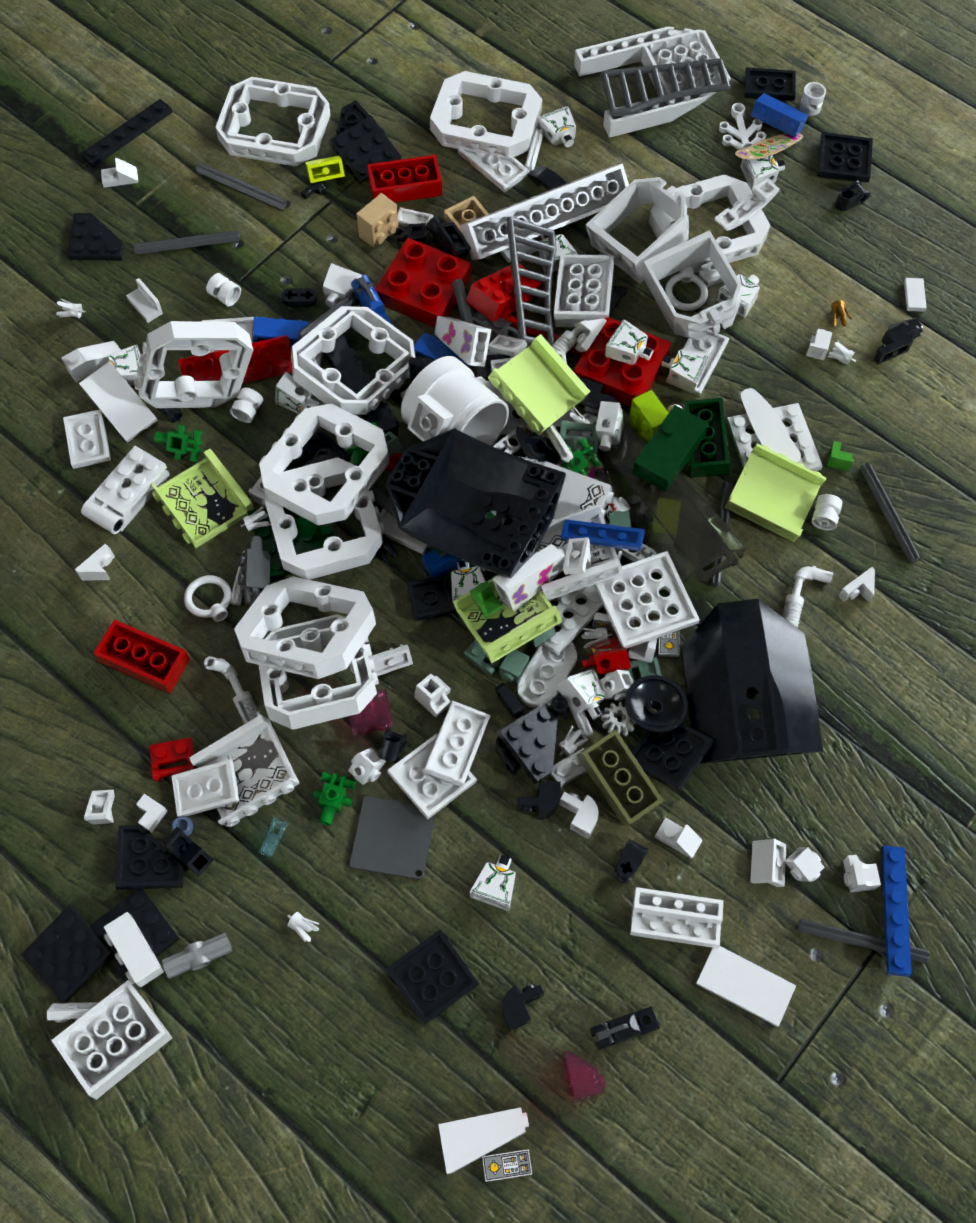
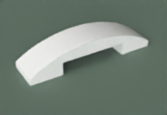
M766 178L754 187L752 194L731 210L729 208L715 217V221L726 231L740 226L765 207L779 192V188Z

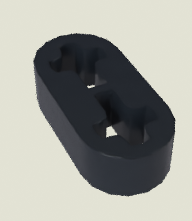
M289 288L282 292V300L287 307H312L317 302L316 293L310 288Z
M501 683L494 688L497 697L513 719L516 720L524 715L522 706L505 683Z

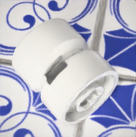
M818 82L806 84L799 106L801 112L808 116H814L821 111L826 94V89L822 84Z
M216 273L208 281L206 291L229 307L234 305L239 299L241 287L229 281L222 274Z
M245 387L239 392L238 400L233 403L230 414L240 422L251 423L256 415V411L263 402V398L255 390Z
M831 494L820 495L817 498L812 524L821 530L835 529L839 520L837 515L840 514L843 504L842 500Z

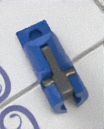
M362 275L358 279L355 278L351 282V286L360 302V307H368L393 325L384 311V304L367 275Z

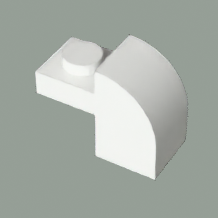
M564 792L560 798L559 805L576 814L570 825V830L589 839L598 820L597 804L589 795L586 796L584 801H581L580 797L576 794Z

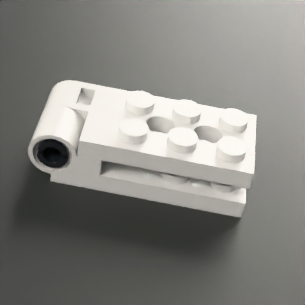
M134 446L84 503L81 510L82 515L112 534L122 532L152 497L151 492H153L151 484L154 483L156 487H159L170 476L169 472L165 470L167 468L166 464L139 447Z

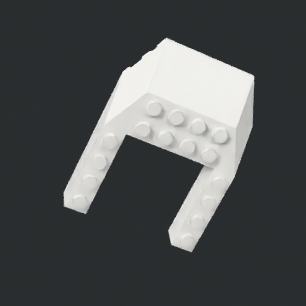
M668 26L576 49L574 66L581 77L642 61L644 66L717 59L720 57L705 30L684 28V31L674 30V27ZM708 67L713 85L722 84L718 67ZM691 68L696 87L706 86L701 68ZM675 70L680 90L690 89L685 70ZM726 70V73H727V76H728V80L730 81L731 78H730V76H729V74H728V72H727V70ZM668 71L658 72L664 95L672 93L673 88ZM648 73V75H649V77H650V79H651V81H652V83H653V85H654V81H653L652 74H651V73ZM716 92L673 99L631 115L613 117L610 115L609 110H605L603 126L610 138L672 122L705 102ZM642 101L636 102V103H632V105H633V106L638 105V104L642 103ZM626 106L617 107L616 109L626 108Z

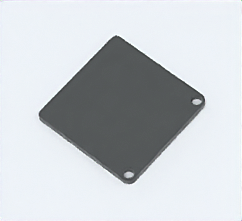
M365 796L360 812L350 867L352 869L418 880L422 879L425 873L435 815L427 820L414 803ZM417 871L422 872L420 877L416 876Z

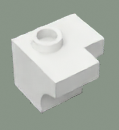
M430 674L416 685L414 698L433 716L437 717L451 704V701L446 696L450 693L451 688L438 676Z
M848 855L843 860L846 872L844 874V882L846 886H849L850 893L876 890L881 885L876 864H865L858 859L857 855Z

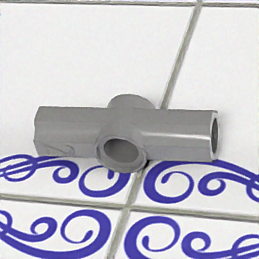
M223 933L205 942L198 941L186 946L184 951L163 959L162 963L167 977L170 979L189 970H198L206 967L211 963L210 961L233 951L226 933Z

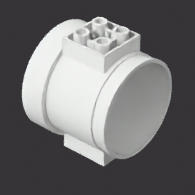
M445 356L426 366L412 381L402 401L401 416L408 425V429L423 442L456 428L479 441L493 446L507 424L509 408L500 391L481 376L475 378L472 370L456 357Z

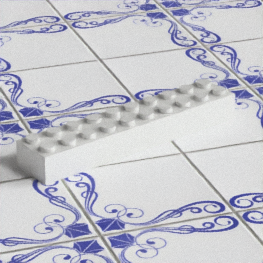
M623 164L608 167L462 224L461 228L464 237L471 247L470 255L472 260L482 259L509 248L507 217L517 218L555 230L600 212L629 185ZM514 226L515 234L532 239L542 235Z

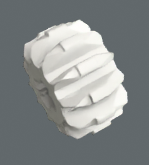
M621 701L618 703V706L612 702L610 708L604 709V715L601 717V720L604 722L602 727L604 729L609 728L608 733L616 729L619 735L622 733L624 736H627L628 731L632 732L634 730V722L628 716L626 707H622Z

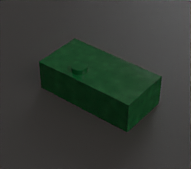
M723 398L684 401V410L709 423L706 436L689 459L691 478L729 475L730 460Z
M674 405L635 460L632 474L667 492L706 436L709 423Z

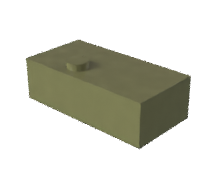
M616 729L576 755L623 826L632 824L664 801Z

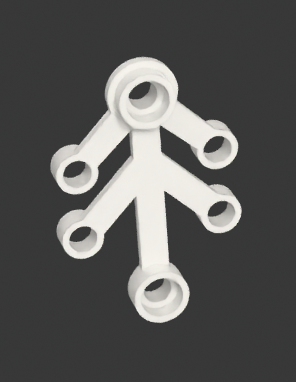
M742 103L733 104L731 109V115L736 119L738 130L725 121L719 125V132H728L741 140L740 143L734 140L731 135L726 134L722 138V144L724 146L731 145L738 150L747 148L766 138V134L760 131L749 142L748 138L755 131L762 128L763 122L754 119L752 125L746 130L743 120L745 106Z

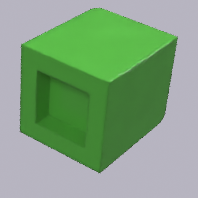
M834 441L829 451L827 467L849 472L854 461L852 459L853 455L840 451L841 442Z
M488 581L470 590L474 603L485 618L502 609Z

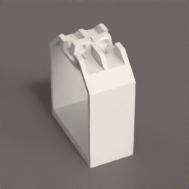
M660 177L634 180L586 224L591 246L603 255H614V264L639 284L644 281L643 261L689 239V216L687 215V206L685 205L686 198L682 193L677 192V188L674 186L665 190L663 187L666 185V181ZM654 203L676 222L637 257L609 235V233L640 204Z
M710 230L643 261L644 281L674 334L700 341L707 337L705 330L709 328L713 335L720 332V323L723 329L733 325L740 306L742 284ZM709 257L732 298L700 311V313L692 317L676 313L659 280Z

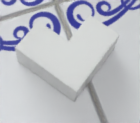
M146 794L136 804L139 809L145 812L138 823L152 833L168 812L167 809Z

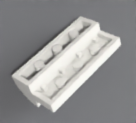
M636 887L632 905L630 935L719 948L723 919V900Z

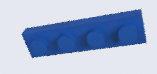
M565 519L561 539L562 541H569V539L588 537L591 545L641 551L645 532L644 529Z

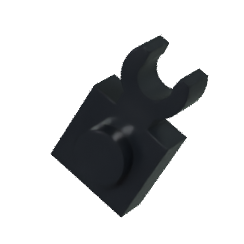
M426 223L409 224L408 229L404 227L396 228L398 234H401L396 235L398 242H403L407 238L418 242H426Z

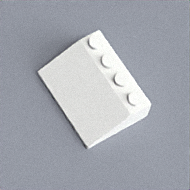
M560 255L554 306L555 327H576L574 323L581 322L583 319L589 321L609 317L614 255Z
M127 980L51 1041L87 1094L97 1100L170 1041L172 1036L131 982Z

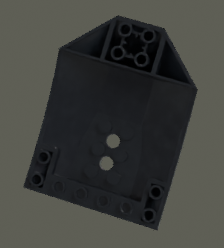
M454 428L405 449L386 481V486L398 527L401 531L448 555L511 579L536 552L554 518L566 473L509 454ZM489 511H496L494 518H486ZM513 518V522L511 524L504 525V522L507 519Z
M759 599L717 603L682 646L692 729L713 739V745L699 764L823 752L805 633ZM748 688H755L758 691V696L755 699L747 698L745 692ZM750 709H758L761 716L758 719H751L748 715Z

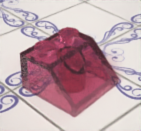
M386 689L377 691V694L359 714L349 716L353 735L364 736L369 734L370 731H385L393 726Z
M564 1051L562 1061L573 1103L600 1097L604 1088H606L603 1074H599L596 1067L571 1051Z

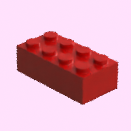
M436 154L367 164L373 199L381 193L394 203L443 196L442 179Z
M519 264V268L525 269L523 265ZM511 265L471 284L466 302L492 322L516 310ZM520 276L521 285L541 290L543 282ZM522 293L523 302L531 303L537 299L536 296Z
M115 619L93 653L100 664L168 694H171L190 661L186 650Z

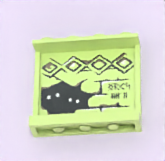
M211 449L204 452V460L161 486L156 487L154 483L151 484L153 488L151 494L156 502L161 501L163 504L161 507L165 514L173 517L172 522L176 529H181L184 532L182 536L188 544L192 543L195 548L241 521L243 517L248 515V511L254 510L251 500Z
M495 575L488 583L495 597L500 602L502 609L485 618L474 603L470 592L459 596L453 601V604L490 662L494 663L562 622L559 610L555 605H551L541 590L517 611L513 612L500 599L493 579L498 576Z

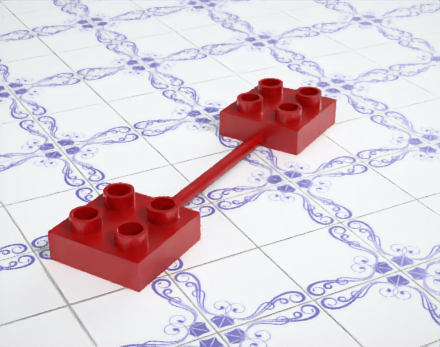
M407 238L375 290L386 308L436 327L437 316L448 317L455 305L458 306L452 282L455 279H461L465 288L472 277V263ZM511 315L502 317L512 323L511 327L518 330L517 318ZM607 317L604 318L607 320L587 351L578 352L575 349L577 343L569 350L581 356L573 372L578 377L602 383L603 394L606 393L614 398H618L617 402L631 407L632 399L651 390L663 367L661 364L664 356L669 355L671 342L642 331L648 336L646 347L653 350L649 361L639 356L635 364L630 365L606 357V345L622 323ZM526 327V334L535 338L541 334L547 341L545 331ZM554 333V342L561 336Z

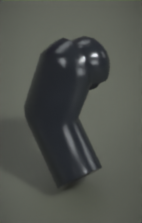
M322 181L309 184L301 192V196L307 199L316 190L322 194L327 187Z

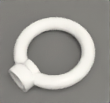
M690 266L680 270L679 274L670 278L665 288V293L672 306L682 311L699 309L704 305L708 297V289L705 282L694 274V268ZM678 281L685 283L693 281L699 286L701 296L694 303H681L673 295V286Z
M213 575L202 576L189 584L184 594V603L193 615L203 618L212 617L215 622H220L228 616L226 608L230 604L232 591L224 579ZM213 583L219 585L224 592L222 602L214 604L209 610L197 608L192 601L194 591L203 584Z

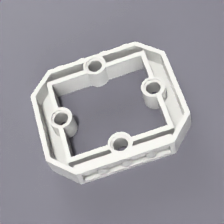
M464 71L444 79L430 116V131L442 146L455 149L463 148L465 151L474 153L477 151L479 153H486L488 156L492 154L509 160L511 156L516 157L529 151L539 116L542 112V98L530 84ZM461 94L486 98L491 102L501 101L521 105L522 108H516L512 111L511 129L514 131L513 136L509 137L487 132L486 128L481 125H476L472 128L451 125L452 119H459L462 116L463 100L460 97Z
M250 77L230 87L216 124L218 140L229 155L298 166L317 157L330 118L329 103L316 87ZM250 99L276 103L280 107L294 106L309 109L308 113L299 115L297 120L300 133L298 144L272 140L271 135L267 133H261L256 137L238 134L240 127H245L251 122L248 107Z
M727 175L715 176L677 188V192L685 196L687 208L692 209L700 207L703 203L727 197L732 207H735L752 194L748 183ZM654 204L650 212L649 224L658 239L676 221ZM762 209L752 218L741 224L747 235L735 239L720 236L716 239L717 244L729 263L759 254L770 228V224ZM708 257L690 267H693L694 273L700 272L701 265L712 261Z
M341 306L292 346L291 364L293 380L325 404L332 403L353 415H366L371 410H375L383 399L386 400L394 389H399L403 381L407 378L410 379L409 360L411 357L415 358L413 340L368 307ZM350 327L369 340L368 347L373 353L381 354L385 352L395 359L386 369L378 370L375 378L357 394L340 382L341 374L338 370L334 368L324 370L311 360L320 352L329 353L333 351L336 339Z
M171 321L147 334L146 342H143V354H140V366L137 367L138 378H135L134 381L135 389L139 391L141 399L155 408L218 407L239 394L253 352L250 335L235 322ZM167 350H191V353L195 356H204L210 350H229V353H225L219 358L222 370L220 381H194L191 376H181L175 381H159L165 375L163 364Z
M330 403L305 408L301 414H298L292 425L285 429L283 436L278 442L273 444L269 453L262 457L259 466L263 487L268 499L316 525H323L346 520L390 461L383 429ZM319 427L335 434L340 447L350 448L356 445L369 452L359 466H352L346 470V483L331 502L312 493L307 479L297 477L290 481L281 476V473L290 462L301 456L303 446Z
M337 457L284 471L281 473V476L290 481L297 477L305 478L309 482L311 492L323 497L326 493V488L345 484L346 470L356 465ZM368 490L354 508V515L360 520L365 537L343 542L339 537H329L324 541V548L296 555L292 542L298 534L294 518L284 513L283 506L268 499L265 491L263 493L283 569L301 578L311 580L369 564L383 543L382 534H385L383 523L378 522L377 518H380L378 507L373 506L372 502H375L372 490Z
M293 576L267 585L234 630L246 662L320 679L348 668L376 625L373 609L363 591ZM289 602L317 607L322 612L335 611L348 614L345 619H337L331 624L330 628L333 638L322 653L296 647L295 642L289 638H284L277 642L263 638L268 631H275L282 627L281 613Z
M336 614L282 627L272 631L265 640L277 642L281 639L289 638L295 642L296 647L322 653L324 647L333 638L330 628L331 624L337 619H345L346 617ZM368 637L349 664L351 672L356 677L357 683L334 689L327 684H319L311 690L309 695L283 701L282 693L289 688L286 672L259 665L264 704L269 720L294 730L359 714L377 694L375 685L379 684L377 673H372V670H376L373 658H368L372 656L370 644L365 645L366 642H369Z

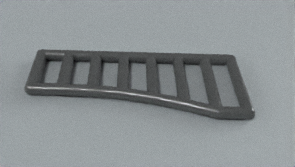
M721 58L601 72L610 115L613 117L631 115L662 102L681 97L728 91L730 89L726 69ZM708 67H718L722 84L713 85ZM691 68H701L706 86L696 87ZM675 70H685L690 89L680 90ZM668 71L673 92L664 95L658 72ZM646 73L652 74L658 96L648 100L642 74ZM628 75H635L642 103L635 106L632 105L625 77ZM610 77L619 78L626 108L616 109L609 82Z
M507 217L506 223L519 339L525 340L527 344H532L535 338L526 336V327L545 331L547 342L552 346L555 343L551 309L552 274L557 250L555 232L552 229ZM514 226L548 236L549 244L515 234ZM516 242L549 252L548 260L517 251ZM518 259L546 267V274L543 275L519 268ZM520 276L544 282V291L521 285ZM522 293L544 298V307L523 302ZM524 310L545 315V324L525 319Z

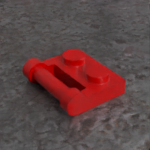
M191 737L149 745L153 781H160L161 778L196 769V766L192 765L189 758L194 755ZM188 761L187 765L160 770V766Z

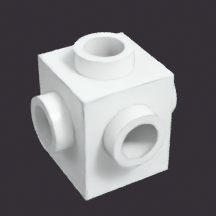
M616 670L606 673L605 677L600 680V683L605 691L606 699L618 702L625 699L629 687L633 684V680L629 671Z
M369 748L354 756L351 760L353 764L348 771L363 785L369 781L374 782L380 776V770L386 761L379 758L378 753L373 748Z

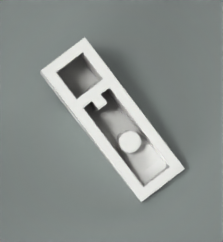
M115 341L77 348L63 356L62 361L69 374L77 383L108 363L109 355L121 349Z

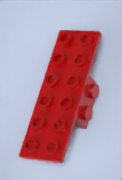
M288 335L252 343L253 352L242 383L282 375L285 372H292V350ZM214 350L204 356L194 355L178 359L181 375L191 376L194 381H220L222 370L219 358L221 355L229 353V350Z

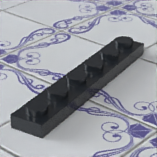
M160 98L81 153L82 158L90 166L95 167L173 113L172 108Z

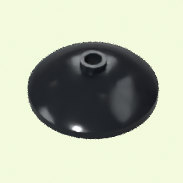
M648 675L637 679L629 687L625 697V707L630 719L638 727L651 733H666L676 729L683 722L687 713V699L683 690L674 681L663 676ZM651 708L656 709L657 712H652Z

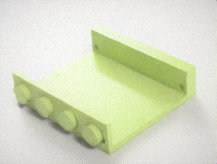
M541 334L534 339L530 346L498 370L496 368L493 369L488 376L491 384L500 391L504 399L513 406L516 413L526 421L529 428L537 435L579 404L590 393V390Z
M757 443L749 455L725 508L795 542L803 531L801 529L819 488L827 478L822 476L821 473L812 471L804 467L803 464L794 462L785 455L770 450L769 447Z

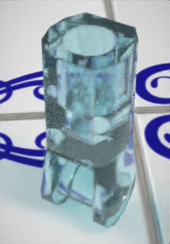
M277 817L273 818L259 853L272 858L287 828V821L281 822ZM274 828L280 830L278 835L273 833Z

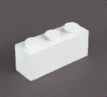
M128 912L104 926L107 932L104 937L110 947L115 946L117 950L115 957L121 966L125 964L128 971L125 974L131 984L136 983L142 987L164 973L135 920Z

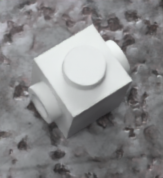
M799 847L784 861L791 869V875L796 880L803 882L815 881L820 876L819 872L824 868L820 862V857L811 851L809 847Z

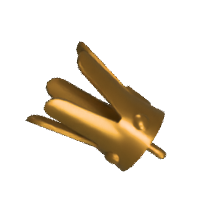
M837 300L831 304L834 327L837 326V315H839L843 326L847 325L845 314H847L850 320L852 319L845 308V302L842 300Z

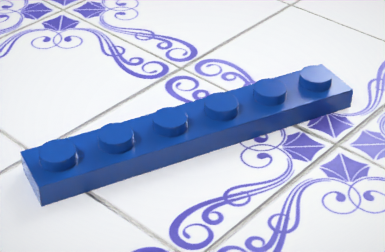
M883 846L881 848L886 972L887 975L910 977L912 973L905 848Z

